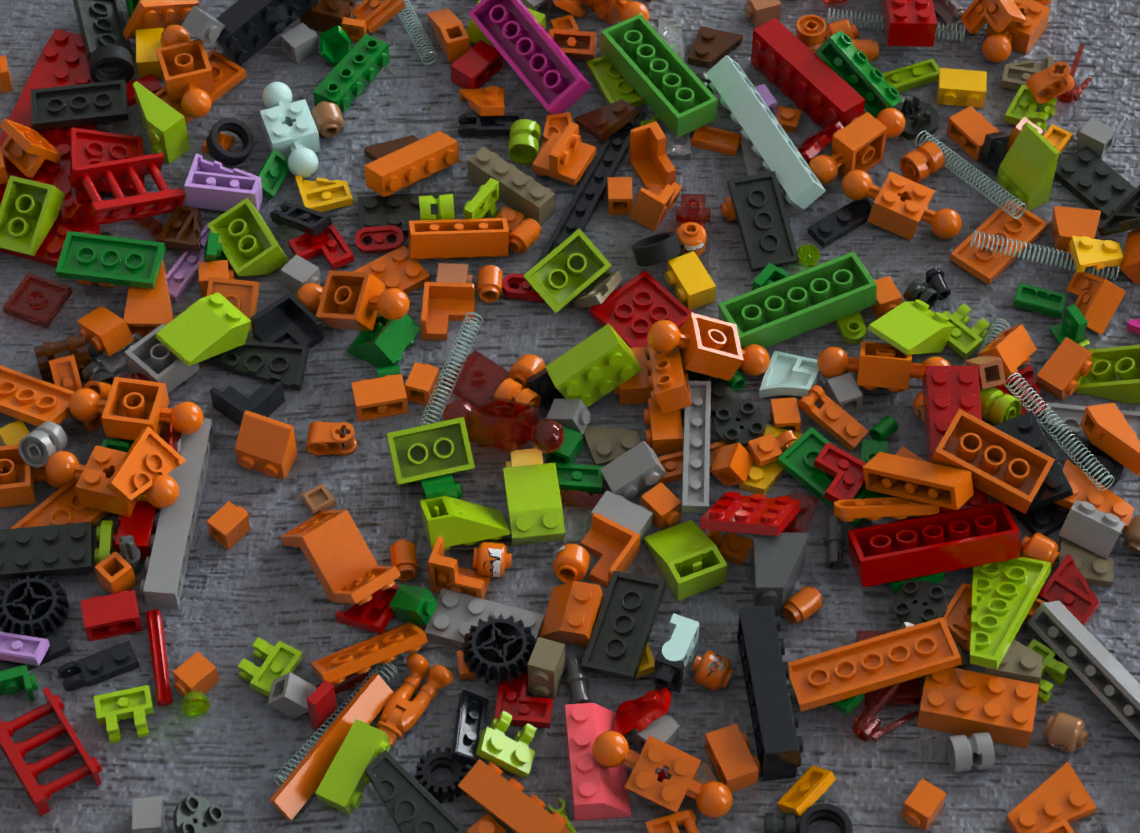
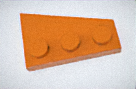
M1066 459L1062 470L1072 487L1073 495L1053 503L1070 510L1076 500L1089 502L1097 510L1119 517L1120 521L1126 523L1122 532H1125L1129 526L1134 507L1108 488L1100 491L1089 480V477L1083 473V470H1080L1079 467Z

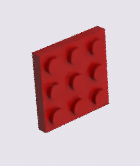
M71 127L70 179L73 167L143 156V137ZM144 175L138 176L144 186ZM129 178L116 180L123 194L137 195ZM106 181L93 183L97 191L111 192ZM83 185L73 187L85 189Z
M646 271L612 292L603 303L589 308V315L602 327L609 323L630 348L648 346V331L655 322L669 320L680 330L691 313L684 304Z
M726 492L700 519V529L779 536L800 511V500H792L789 496L766 498L764 494L742 496L739 492Z

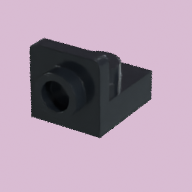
M1004 131L986 134L980 161L988 165V168L993 171L999 170V166L1005 158L1004 155L1010 135Z
M546 368L526 379L531 390L541 396L540 406L546 411H550L554 399H566L555 387Z

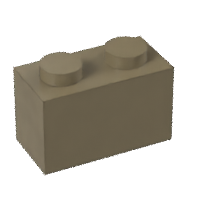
M538 637L528 662V693H532L539 698L555 700L565 675V644Z

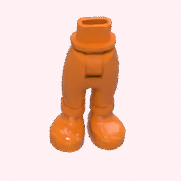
M412 652L407 657L406 665L410 674L390 697L382 712L380 721L376 725L379 730L386 732L390 741V748L396 740H401L403 735L416 724L430 702L436 697V692L449 686L453 680V675L448 669L439 664H435L431 669L428 661L418 653ZM428 677L426 684L421 687L416 697L410 701L414 693L419 689L420 684Z

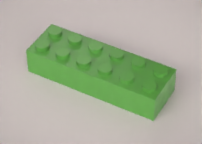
M641 14L601 31V52L677 138L717 120L718 99Z
M853 251L719 303V320L736 324L741 350L750 344H757L767 348L876 305L877 285Z

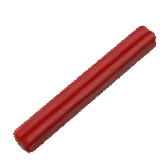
M158 609L148 610L146 619L156 699L159 706H169L173 701L162 616Z

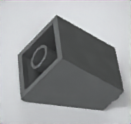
M781 533L779 536L753 534L751 552L753 607L772 605L774 615L781 616L782 607L785 606V601L789 599L804 568L808 533Z

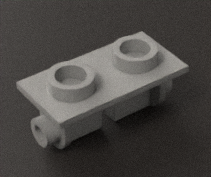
M933 0L935 12L946 24L948 23L949 27L951 24H953V27L956 24L957 26L963 24L960 16L965 12V9L960 7L955 0Z

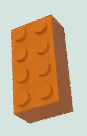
M959 409L935 450L930 463L971 471L972 483L975 488L1026 514L1055 459Z
M953 667L925 675L916 727L965 735L966 737H970L973 733L988 732L992 742L1028 749L1033 731L1039 684Z

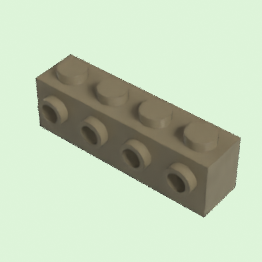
M483 146L467 160L468 179L479 187L485 185L490 178L499 181V200L512 209L525 214L526 218L534 219L541 226L555 214V193L550 188L544 187L535 181L532 176L518 170L515 165L500 158L497 153L491 152Z

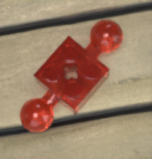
M494 397L475 408L467 401L455 400L449 403L443 412V421L464 417L469 442L477 443L479 447L499 448L501 452L508 453L515 451L516 448L527 444L531 440L537 450L543 453H552L557 451L564 442L565 435L561 425L549 419L539 422V406Z

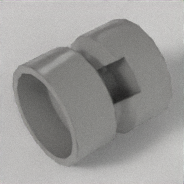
M54 422L42 423L20 441L19 453L21 458L32 467L44 466L53 453L65 449L67 445L66 433L61 426Z
M988 732L973 733L970 738H967L965 735L949 736L947 738V756L953 773L970 771L973 766L976 770L994 768V747Z

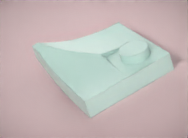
M774 351L759 390V397L765 398L779 395L808 396V391L816 384L821 374L817 367V360Z

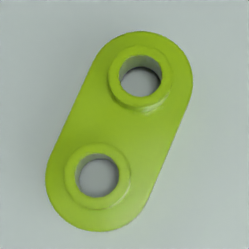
M860 311L835 321L845 342L859 344L865 340L866 326Z
M102 520L101 526L96 528L97 542L100 543L99 548H95L94 552L95 564L100 563L115 552V548H113V535L116 532L114 520Z

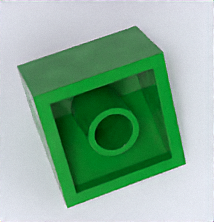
M378 314L373 331L362 330L346 351L350 355L377 367L394 366L402 359L403 356L401 354L414 343L415 335L420 328L407 314L395 321L387 320L381 314Z

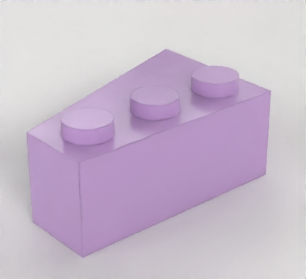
M195 154L184 185L187 207L228 211L248 197L256 209L260 210L263 201L261 177L237 168L233 170L225 168L221 162L215 160L212 163L204 160L202 155Z

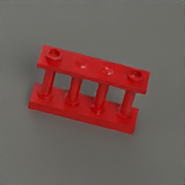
M148 154L73 167L69 184L71 187L83 185L92 201L88 216L91 226L174 212L177 205L182 206L186 195L183 189H169L160 173L165 157L164 154ZM150 174L159 191L147 193L138 176ZM129 178L137 195L125 197L116 180ZM106 181L115 199L103 201L93 183Z
M48 687L43 689L47 703L9 723L7 720L3 723L0 720V748L40 817L50 812L47 801L51 799V795L88 775L91 776L96 786L102 784L99 776L102 768L95 756L89 757L62 712L65 709L62 700L58 694L53 696ZM52 712L59 722L57 725L22 743L19 741L14 743L11 739L17 730ZM64 733L71 742L69 746L34 764L30 762L26 765L23 758L26 757L27 752ZM78 754L84 764L83 766L47 785H38L35 780L39 777L38 774Z

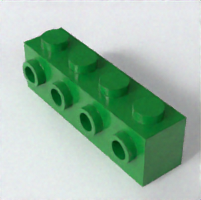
M841 30L830 36L815 51L824 63L865 99L864 108L874 118L882 110L895 108L903 101L897 89L890 86L884 80L883 74L868 62L867 56L863 52L858 51L852 44L851 38L847 34L842 33Z
M365 34L313 91L315 106L320 102L327 101L337 104L341 114L347 111L357 96L363 93L365 87L375 80L383 67L389 64V45Z

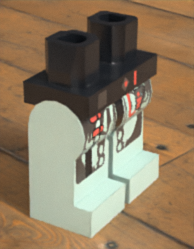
M673 613L669 622V641L663 645L662 654L658 653L655 658L654 684H656L654 690L657 691L666 687L671 695L673 691L681 692L683 680L698 650L699 622Z

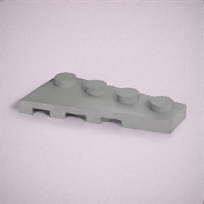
M1046 402L1051 411H1054V414H1057V417L1060 418V421L1066 424L1069 431L1075 434V437L1082 441L1089 440L1080 426L1087 406ZM1119 410L1140 441V412ZM1050 412V414L1044 418V422L1049 416L1053 414V412ZM1053 415V417L1049 421L1045 422L1044 426L1048 425L1051 420L1056 418V415ZM1057 418L1051 425H1049L1047 429H1050L1056 422H1058L1059 418ZM1059 422L1056 427H1054V428L1051 429V431L1054 432V430H1055L1058 426L1062 425V422ZM1062 425V427L1058 431H1056V433H1059V431L1065 428V425ZM1066 428L1061 434L1067 432L1068 428Z

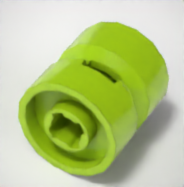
M520 119L512 123L509 135L508 156L513 162L530 164L538 156L541 130L536 122L529 119Z
M453 194L439 195L437 199L432 195L419 196L420 220L455 219ZM438 207V215H431V208Z
M994 387L980 389L982 419L991 421L992 424L996 425L1020 415L1022 404L1018 398L1007 393L1003 395L1001 390Z

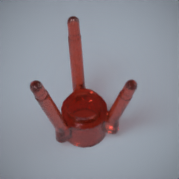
M1083 44L1079 45L1069 73L1073 78L1082 55ZM1088 77L1079 88L1074 80V87L1070 91L1057 96V99L1064 103H1070L1073 100L1077 101L1092 78Z
M894 684L870 712L879 697L878 694H874L860 716L853 722L852 730L862 741L868 742L872 739L874 742H877L883 735L918 716L919 712L914 711L880 730L881 721L876 715L899 688L898 684Z

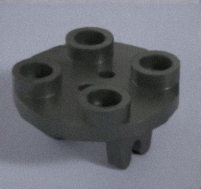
M914 95L911 101L909 98H906L903 103L895 108L905 118V128L902 132L905 139L914 140L922 131L932 134L938 130L939 115L937 110L932 105L919 101L917 95ZM922 132L918 138L922 137L926 132Z
M746 401L730 404L716 411L714 429L716 435L724 443L730 445L739 442L743 447H747L748 441L764 435L766 428L765 418L756 409L754 403Z
M908 580L904 582L902 588L895 595L893 610L896 618L902 624L903 622H910L917 625L943 617L947 612L948 601L942 586L927 581Z
M191 795L183 799L176 806L173 814V826L176 833H223L222 819L224 818V813L220 806L213 805L206 798Z

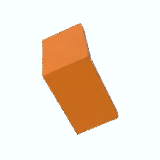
M974 0L960 16L969 33L974 35L979 32L987 21L993 30L1000 34L1012 20L1022 24L1026 22V18L1013 0Z
M655 121L631 129L629 163L644 187L649 190L653 184H656L664 189L667 184L672 185L676 182V169L666 155V136L658 123Z
M674 182L672 185L667 184L664 189L656 184H653L649 190L641 187L630 218L655 232L678 200L682 186Z
M1075 271L1066 288L1067 292L1078 296L1075 305L1088 321L1087 328L1100 335L1104 333L1126 293L1125 290L1107 279L1086 271L1081 273Z
M424 283L421 312L423 340H447L449 321H463L466 313H475V285L473 283ZM468 313L467 317L474 318V315Z
M595 512L591 517V529L580 542V546L586 549L588 553L600 558L589 573V579L608 588L613 571L625 573L640 553V534Z
M437 537L428 561L431 591L440 593L441 589L444 588L484 599L491 577L480 576L475 570L458 567L457 559L445 557L444 539Z

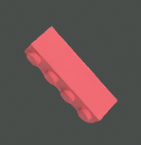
M595 703L565 705V726L574 821L631 817L629 791L623 789L628 780L626 766L621 764L613 768L604 767L593 756L592 747L595 739L603 732L613 731L616 712Z

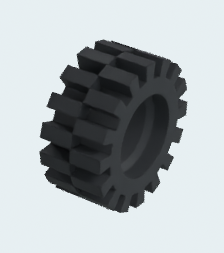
M440 747L436 748V753L434 754L431 750L427 751V758L422 755L420 763H417L416 766L417 781L434 798L437 797L439 803H444L443 798H448V802L453 801V795L459 798L461 796V789L458 785L468 774L467 764L452 759L450 748L445 747V752H441ZM447 768L452 771L453 776L446 782H436L432 779L431 774L436 769Z

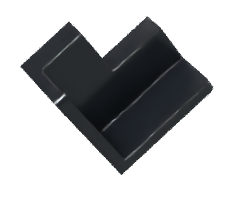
M291 292L250 318L253 337L260 342L282 343L289 339L296 345H308V348L311 349L323 341L321 321Z
M279 381L272 387L264 383L249 398L231 386H228L223 392L215 387L210 390L213 408L239 426H241L243 414L246 410L269 417L285 402L283 384Z

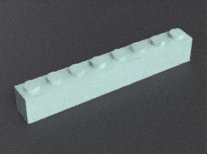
M726 55L706 73L711 81L709 86L715 93L720 94L721 98L719 100L726 109L731 110L730 117L737 125H741L743 128L741 130L742 135L748 141H752L753 145L751 148L759 157L764 159L762 162L763 166L769 172L775 171L779 188L784 189L786 192L784 195L786 200L792 206L798 205L805 210L826 190L740 65Z

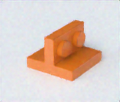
M5 118L1 122L0 128L8 134V137L2 144L3 154L26 177L33 178L45 159L58 163L63 156L36 130Z
M570 122L562 135L555 132L552 133L532 163V171L576 186L596 155V147L581 142L579 125Z

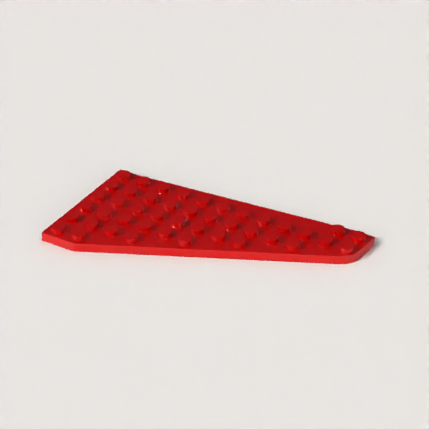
M55 29L46 43L8 120L33 129L31 113V90L95 83L90 77L89 61L86 57L81 35ZM97 124L36 130L63 156L58 163L45 159L33 178L26 177L4 156L8 180L11 175L54 185L65 193L56 221L34 256L1 248L0 252L57 267L67 231L100 235V225L91 226L88 221L92 201L87 191L81 188L70 187L71 127L97 131ZM2 131L0 135V146L8 137L5 131ZM7 184L0 185V205ZM78 198L81 201V205L86 209L80 214L81 216L76 222L71 220L64 224L61 221L64 214L63 207L70 205Z

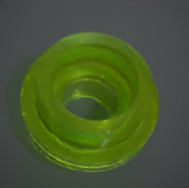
M813 244L802 245L798 248L799 261L803 265L812 268L818 264L821 255Z
M192 691L185 695L181 706L182 711L186 715L198 717L209 710L210 703L204 693Z

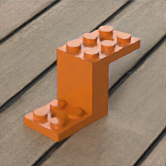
M347 509L323 510L279 537L284 546H294V548L300 546L330 602L349 603L350 605L357 603L362 605L373 598L372 593L379 589L380 591L387 590L395 584L394 580L401 576L396 566H378Z

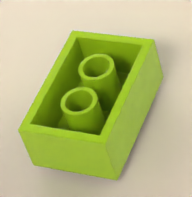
M609 323L545 366L558 391L566 399H581L586 407H589L642 371L631 348Z
M464 417L387 433L385 436L396 487L421 482L423 479L447 474L454 475L475 469Z

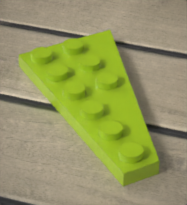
M1020 556V558L1005 562L1000 561L973 567L970 664L998 669L1051 572V562Z

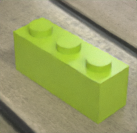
M358 719L354 721L315 792L320 802L349 816L353 809L359 807L363 799L362 792L367 783L371 784L364 770L384 750L389 752L390 741L386 732Z

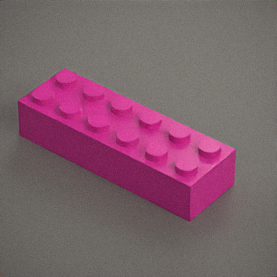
M481 0L468 13L549 113H564L592 88L591 84L521 0Z

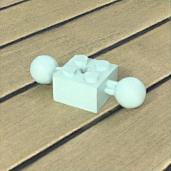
M272 82L264 88L262 93L263 103L268 109L260 111L262 130L269 149L272 151L275 148L288 158V168L293 175H300L303 178L310 177L318 168V158L315 153L321 151L317 127L306 100L292 102L290 88L282 82Z

